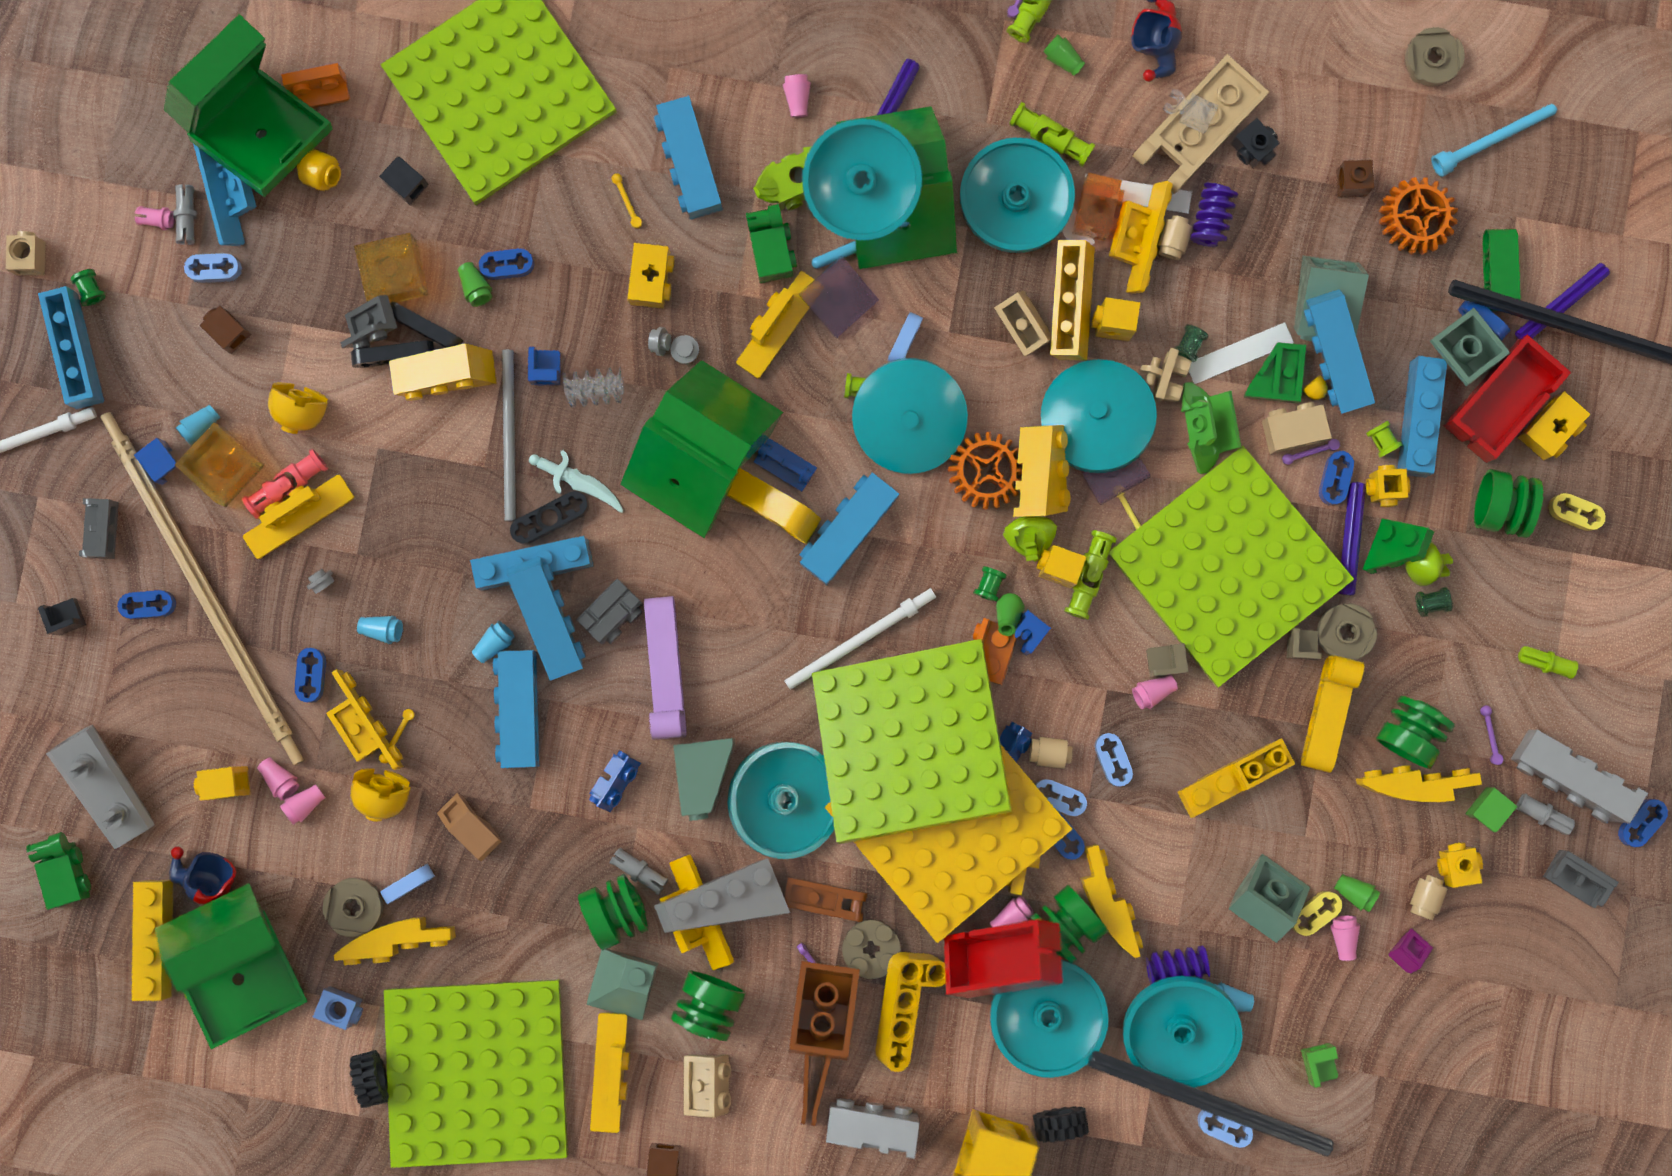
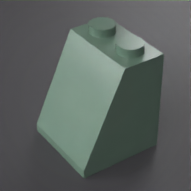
M1303 255L1294 330L1297 335H1301V339L1312 341L1311 337L1316 336L1314 327H1308L1303 310L1308 309L1306 300L1338 289L1345 296L1354 331L1357 335L1369 274L1360 263Z
M735 738L673 745L681 815H689V821L707 819L708 813L715 811L736 745Z

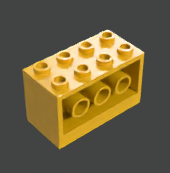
M972 1109L953 1176H1030L1039 1147L1029 1126Z

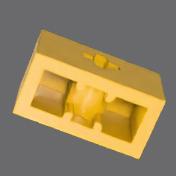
M634 243L627 298L630 305L664 309L665 300L670 301L671 284L667 283L668 272L673 273L675 256L670 255L668 246ZM651 270L655 271L658 276L653 278V282H649L647 278L651 274Z
M1106 297L1101 305H1097L1096 311L1093 313L1091 328H1096L1095 337L1129 342L1137 330L1140 302Z
M1564 391L1554 396L1518 438L1542 460L1553 456L1557 458L1568 447L1565 442L1571 436L1576 437L1587 426L1584 421L1590 416V413ZM1554 423H1557L1559 425L1557 427V433L1553 431V429L1555 428Z
M1053 545L1048 551L1044 550L1038 560L1036 568L1041 570L1038 577L1072 588L1077 585L1086 556Z
M248 766L197 771V778L194 779L196 795H199L200 801L251 795Z

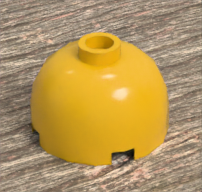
M274 383L268 397V409L274 421L282 425L281 429L283 431L298 434L299 431L315 428L321 422L327 409V397L307 387H304V391L294 389L295 384Z
M373 768L361 769L354 773L350 797L354 807L361 814L365 815L366 819L374 822H380L383 819H389L399 814L405 808L411 788L409 787L410 782L392 771L384 770V775L374 774L375 769Z

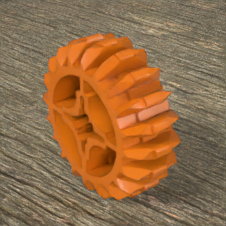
M1412 177L1409 180V184L1402 180L1398 184L1399 188L1393 186L1389 190L1390 195H1386L1383 198L1385 206H1382L1379 212L1385 216L1379 220V224L1387 225L1388 227L1382 231V234L1387 235L1391 233L1393 237L1390 238L1389 244L1398 241L1400 243L1398 251H1402L1408 246L1409 254H1414L1417 248L1421 255L1427 253L1428 248L1434 252L1438 249V244L1443 246L1448 242L1446 236L1450 237L1454 234L1451 226H1455L1458 219L1452 217V215L1458 212V208L1450 207V204L1455 201V197L1446 198L1445 194L1448 192V188H1443L1439 191L1437 189L1439 181H1434L1430 186L1428 177H1424L1420 183L1416 177ZM1410 196L1408 210L1398 214V206L1401 199ZM1424 198L1429 200L1434 206L1428 205ZM1435 218H1439L1436 232L1427 236L1428 223ZM1402 225L1408 226L1413 234L1407 232Z
M986 432L985 441H982L979 433H975L974 444L968 437L965 438L964 444L967 449L958 446L956 451L961 456L951 455L950 460L956 463L957 466L948 467V472L957 473V476L949 479L950 484L957 482L960 484L954 489V493L958 494L964 490L966 493L961 501L966 502L969 496L974 498L971 504L973 508H976L979 500L983 501V510L988 509L989 501H992L995 509L999 508V498L1005 504H1008L1010 498L1007 493L1015 497L1018 495L1019 492L1015 490L1013 485L1016 486V481H1021V479L1016 477L1022 476V469L1017 468V466L1022 464H1018V459L1014 458V456L1018 455L1019 448L1010 451L1008 448L1013 442L1010 439L1007 440L1005 445H1002L1000 443L1002 434H998L996 440L991 441V432ZM979 449H993L997 451L989 459H982L978 455L972 454ZM1003 457L1006 458L1010 467L1009 482L1003 478L1004 476L998 470V464ZM965 460L971 464L970 466L976 472V478L970 485L964 477L963 465ZM996 460L991 471L994 475L988 474L978 482L982 469H979V467L982 465L986 468ZM987 482L1002 488L998 492L988 494L977 491L981 485Z

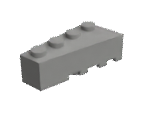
M768 858L754 862L654 905L665 933L790 913Z

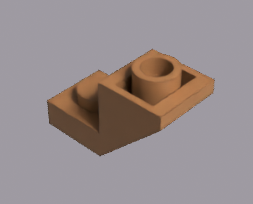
M458 793L437 812V815L448 831L481 862L502 842L490 823L477 816L466 799Z

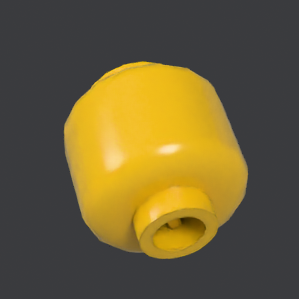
M316 149L306 154L297 165L299 180L303 184L320 191H326L336 186L341 177V168L337 159Z

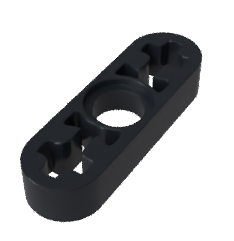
M394 301L390 302L395 321L447 348L461 345L464 342L455 334Z
M415 341L353 350L350 352L352 367L367 368L389 365L390 360L434 351L433 341Z
M577 491L569 492L516 519L511 524L510 534L516 542L530 544L583 517L589 509V502L582 493ZM570 499L582 500L583 503L579 505L580 511L576 512L574 509H570L565 512L568 518L563 519V514L557 508V505L561 503L562 508H566L571 505ZM547 510H554L558 516L557 522L552 526H546L542 522V515ZM536 516V522L543 530L538 533V529L535 527L528 531L529 537L517 536V532L520 531L519 525L524 524L526 527L535 524L531 518Z

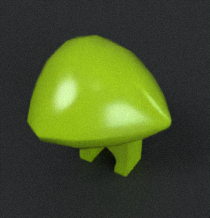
M1022 516L1005 527L1003 536L1013 549L1026 557V561L1033 560L1037 562L1044 550H1048L1056 536L1057 525L1048 517Z
M1431 542L1424 559L1406 562L1405 567L1409 577L1418 586H1428L1437 581L1439 577L1450 576L1451 572L1446 564H1453V559L1449 553L1440 554L1436 545Z

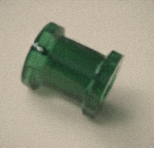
M1186 324L1184 328L1185 334L1179 346H1175L1174 349L1179 350L1178 355L1196 362L1198 359L1196 354L1203 340H1207L1209 335L1196 326Z
M1447 587L1425 594L1422 591L1416 593V607L1421 617H1427L1428 613L1443 610L1444 612L1452 611L1453 603Z

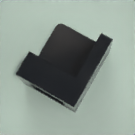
M399 156L379 176L390 189L409 205L429 185L424 177Z
M76 598L68 599L53 606L42 605L38 607L47 634L60 636L86 626Z

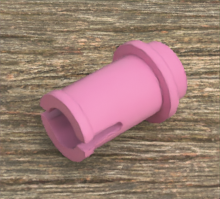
M139 206L135 211V214L147 215L146 218L135 217V222L138 225L158 226L162 230H167L174 226L173 211H170L167 207H163L160 210Z

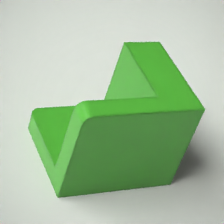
M1486 787L1465 814L1470 818H1476L1492 832H1497L1518 806L1496 788Z
M1326 1043L1301 1049L1308 1081L1314 1088L1321 1087L1320 1082L1338 1078L1334 1059L1338 1058L1335 1046Z

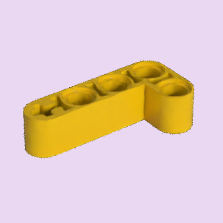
M740 468L727 496L778 525L794 538L807 544L821 518L807 506Z
M1336 655L1326 658L1302 752V766L1328 773L1332 772L1337 759L1353 688H1357L1360 685L1363 677V662Z
M899 952L894 954L888 963L875 1054L877 1059L893 1072L905 1070L911 1060L921 987H940L946 984L945 962L932 954ZM909 964L907 972L902 974L904 966ZM936 965L934 973L929 975L930 969ZM905 992L904 999L898 1002L899 996ZM901 1021L900 1027L894 1031L896 1023Z

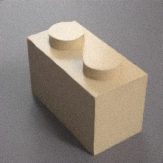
M1024 290L1017 292L994 307L1024 356L1030 355L1051 341V332Z
M1308 402L1296 406V411L1287 413L1286 408L1269 412V417L1262 421L1269 453L1274 454L1323 443L1331 439L1324 405L1314 406V402Z

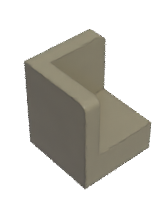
M1292 628L1288 632L1287 658L1322 659V653H1318V631Z
M1185 643L1148 648L1146 650L1150 677L1188 672Z

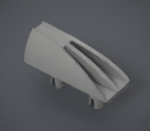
M93 725L85 727L46 753L114 849L155 825L148 810Z

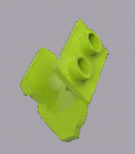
M812 146L803 147V152L798 155L794 153L782 158L778 164H775V161L768 164L753 188L757 198L769 203H778L780 211L787 208V211H791L800 207L803 204L802 201L805 200L802 182H793L789 174L791 170L797 167L803 169L807 154Z

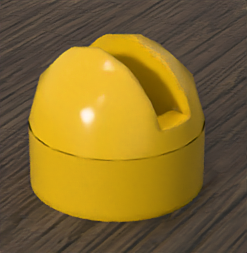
M1320 375L1302 390L1309 398L1319 400L1326 396L1328 385Z

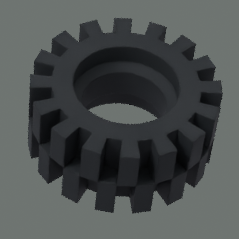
M377 1050L352 1056L349 1063L351 1069L350 1076L352 1077L351 1083L354 1086V1094L357 1096L358 1104L360 1103V1107L367 1108L388 1102L386 1069L383 1067V1060L380 1059V1054L377 1053Z
M1082 1107L1054 1108L1050 1111L1045 1110L1033 1115L1036 1139L1039 1142H1056L1059 1140L1061 1142L1066 1141V1139H1076L1075 1137L1080 1138L1089 1133L1086 1109Z

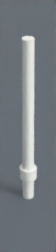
M93 407L74 414L68 412L58 416V420L0 441V453L61 430L67 432L75 429L78 424L96 418V412Z
M930 588L912 600L908 598L900 603L901 607L785 679V683L790 690L812 677L813 672L823 670L905 617L911 618L918 613L919 608L937 597Z

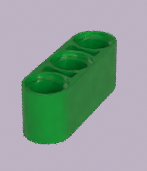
M1485 229L1482 239L1484 289L1521 300L1517 230Z

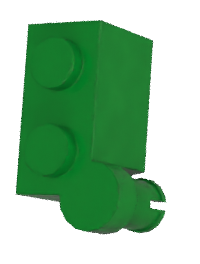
M779 204L770 205L765 210L747 212L746 218L759 282L764 283L793 277L792 268L797 267L794 250L788 251L787 240H792L789 224H783Z
M59 832L50 835L47 840L27 845V853L37 851V853L28 855L30 861L34 863L41 860L35 863L34 867L47 910L90 898L91 883L88 876L83 873L81 866L83 862L82 852L75 845V842H68L65 834Z

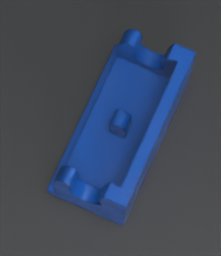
M1029 610L1022 614L1021 621L1015 631V638L1019 636L1023 640L1028 638L1020 650L1026 656L1034 651L1051 629Z

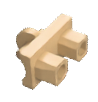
M1170 348L1169 352L1166 353L1162 369L1159 368L1161 359L1157 357L1152 358L1151 365L1141 366L1140 372L1147 375L1146 383L1148 386L1153 387L1155 378H1158L1153 394L1156 403L1160 404L1162 400L1178 402L1180 400L1183 386L1169 381L1172 373L1186 377L1191 361L1178 355L1179 350Z

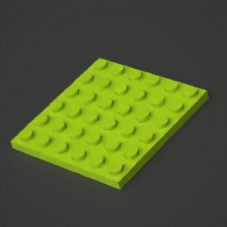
M477 0L380 64L475 205H478L617 112L542 0Z
M1241 446V448L1222 461L1109 552L1112 560L1178 641L1185 643L1187 652L1217 688L1354 580L1244 446Z
M982 639L812 673L835 836L838 844L1012 812Z
M560 979L384 990L391 1168L568 1157Z

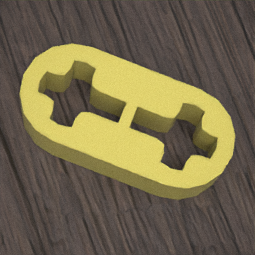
M1568 493L1556 495L1550 500L1548 506L1552 517L1585 531L1600 528L1606 518L1605 512L1600 506ZM1566 500V506L1574 509V512L1565 511L1561 513V507L1557 506V504ZM1593 511V517L1596 518V522L1588 524V518L1580 515V512L1586 514Z
M1329 891L1318 893L1303 905L1299 917L1301 915L1304 917H1309L1312 914L1315 915L1308 922L1310 925L1309 929L1298 927L1301 923L1299 918L1292 929L1303 936L1314 934L1341 912L1342 901L1340 897ZM1323 898L1334 900L1331 904L1332 911L1324 909L1318 913L1317 910L1324 905Z

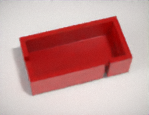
M1528 334L1513 344L1509 349L1510 353L1492 368L1443 424L1461 442L1469 440L1470 443L1467 447L1485 463L1497 459L1551 397L1549 394L1555 392L1572 373Z
M1035 919L969 931V933L962 932L947 935L944 937L946 995L973 998L1063 984L1061 956H1056V951H1061L1060 924Z

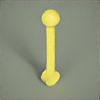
M1116 486L1113 489V494L1115 497H1119L1137 530L1141 525L1124 496L1125 490L1122 486Z

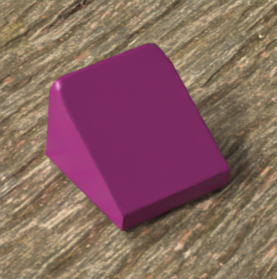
M1411 928L1391 949L1388 955L1407 973H1412L1422 967L1433 947Z

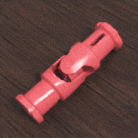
M312 448L308 456L296 464L291 463L275 475L273 481L264 482L261 489L249 497L244 496L242 501L248 511L256 519H259L267 506L277 501L281 503L284 496H289L288 494L299 486L307 485L311 477L320 471H327L328 467L320 455ZM289 472L294 476L297 482L296 487L293 480L284 473ZM264 497H266L265 500H263L262 502H260V503L257 505V502H258V501H260L261 499H263Z

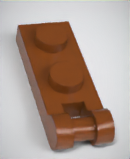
M788 877L784 899L788 908L862 922L864 915L861 912L863 902L867 900L868 893ZM843 898L852 899L850 910L841 909Z

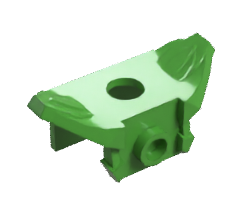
M1185 382L1183 384L1181 411L1185 412L1190 441L1187 445L1194 459L1197 472L1205 474L1215 465L1220 453L1241 448L1232 391L1209 396L1193 382Z

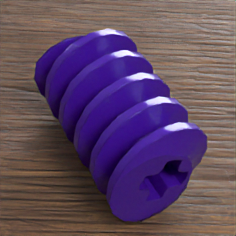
M1204 183L1206 189L1201 192V197L1204 200H1201L1198 204L1201 211L1196 213L1195 217L1198 222L1193 224L1195 233L1191 234L1190 239L1202 246L1217 247L1218 242H1225L1228 239L1225 235L1221 234V231L1230 230V226L1223 223V221L1233 219V215L1226 212V209H1234L1236 207L1234 203L1229 201V198H1237L1239 194L1231 190V188L1218 183Z
M1202 945L1197 947L1196 954L1192 947H1187L1185 956L1180 949L1174 950L1173 957L1168 950L1163 951L1162 959L1157 952H1152L1150 961L1146 956V968L1150 985L1159 980L1176 976H1196V978L1203 979L1204 974H1207L1210 978L1208 956L1205 947Z

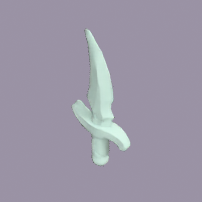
M564 450L561 451L563 460L560 465L545 458H540L535 454L529 457L531 465H537V468L554 475L553 485L558 494L562 493L560 481L563 480L569 483L573 490L594 496L609 504L618 512L623 513V508L616 496L605 485L590 475L581 474L578 469L567 467L569 463L568 455Z

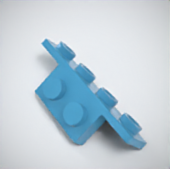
M193 144L218 242L220 245L241 246L245 243L239 217L256 208L252 188Z

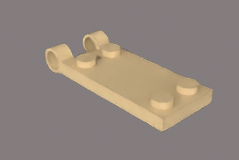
M1227 54L1137 149L1133 157L1144 166L1159 148L1162 149L1180 166L1167 180L1173 183L1171 192L1176 194L1201 165L1260 104L1269 91ZM1180 145L1182 147V151H1176L1175 146Z

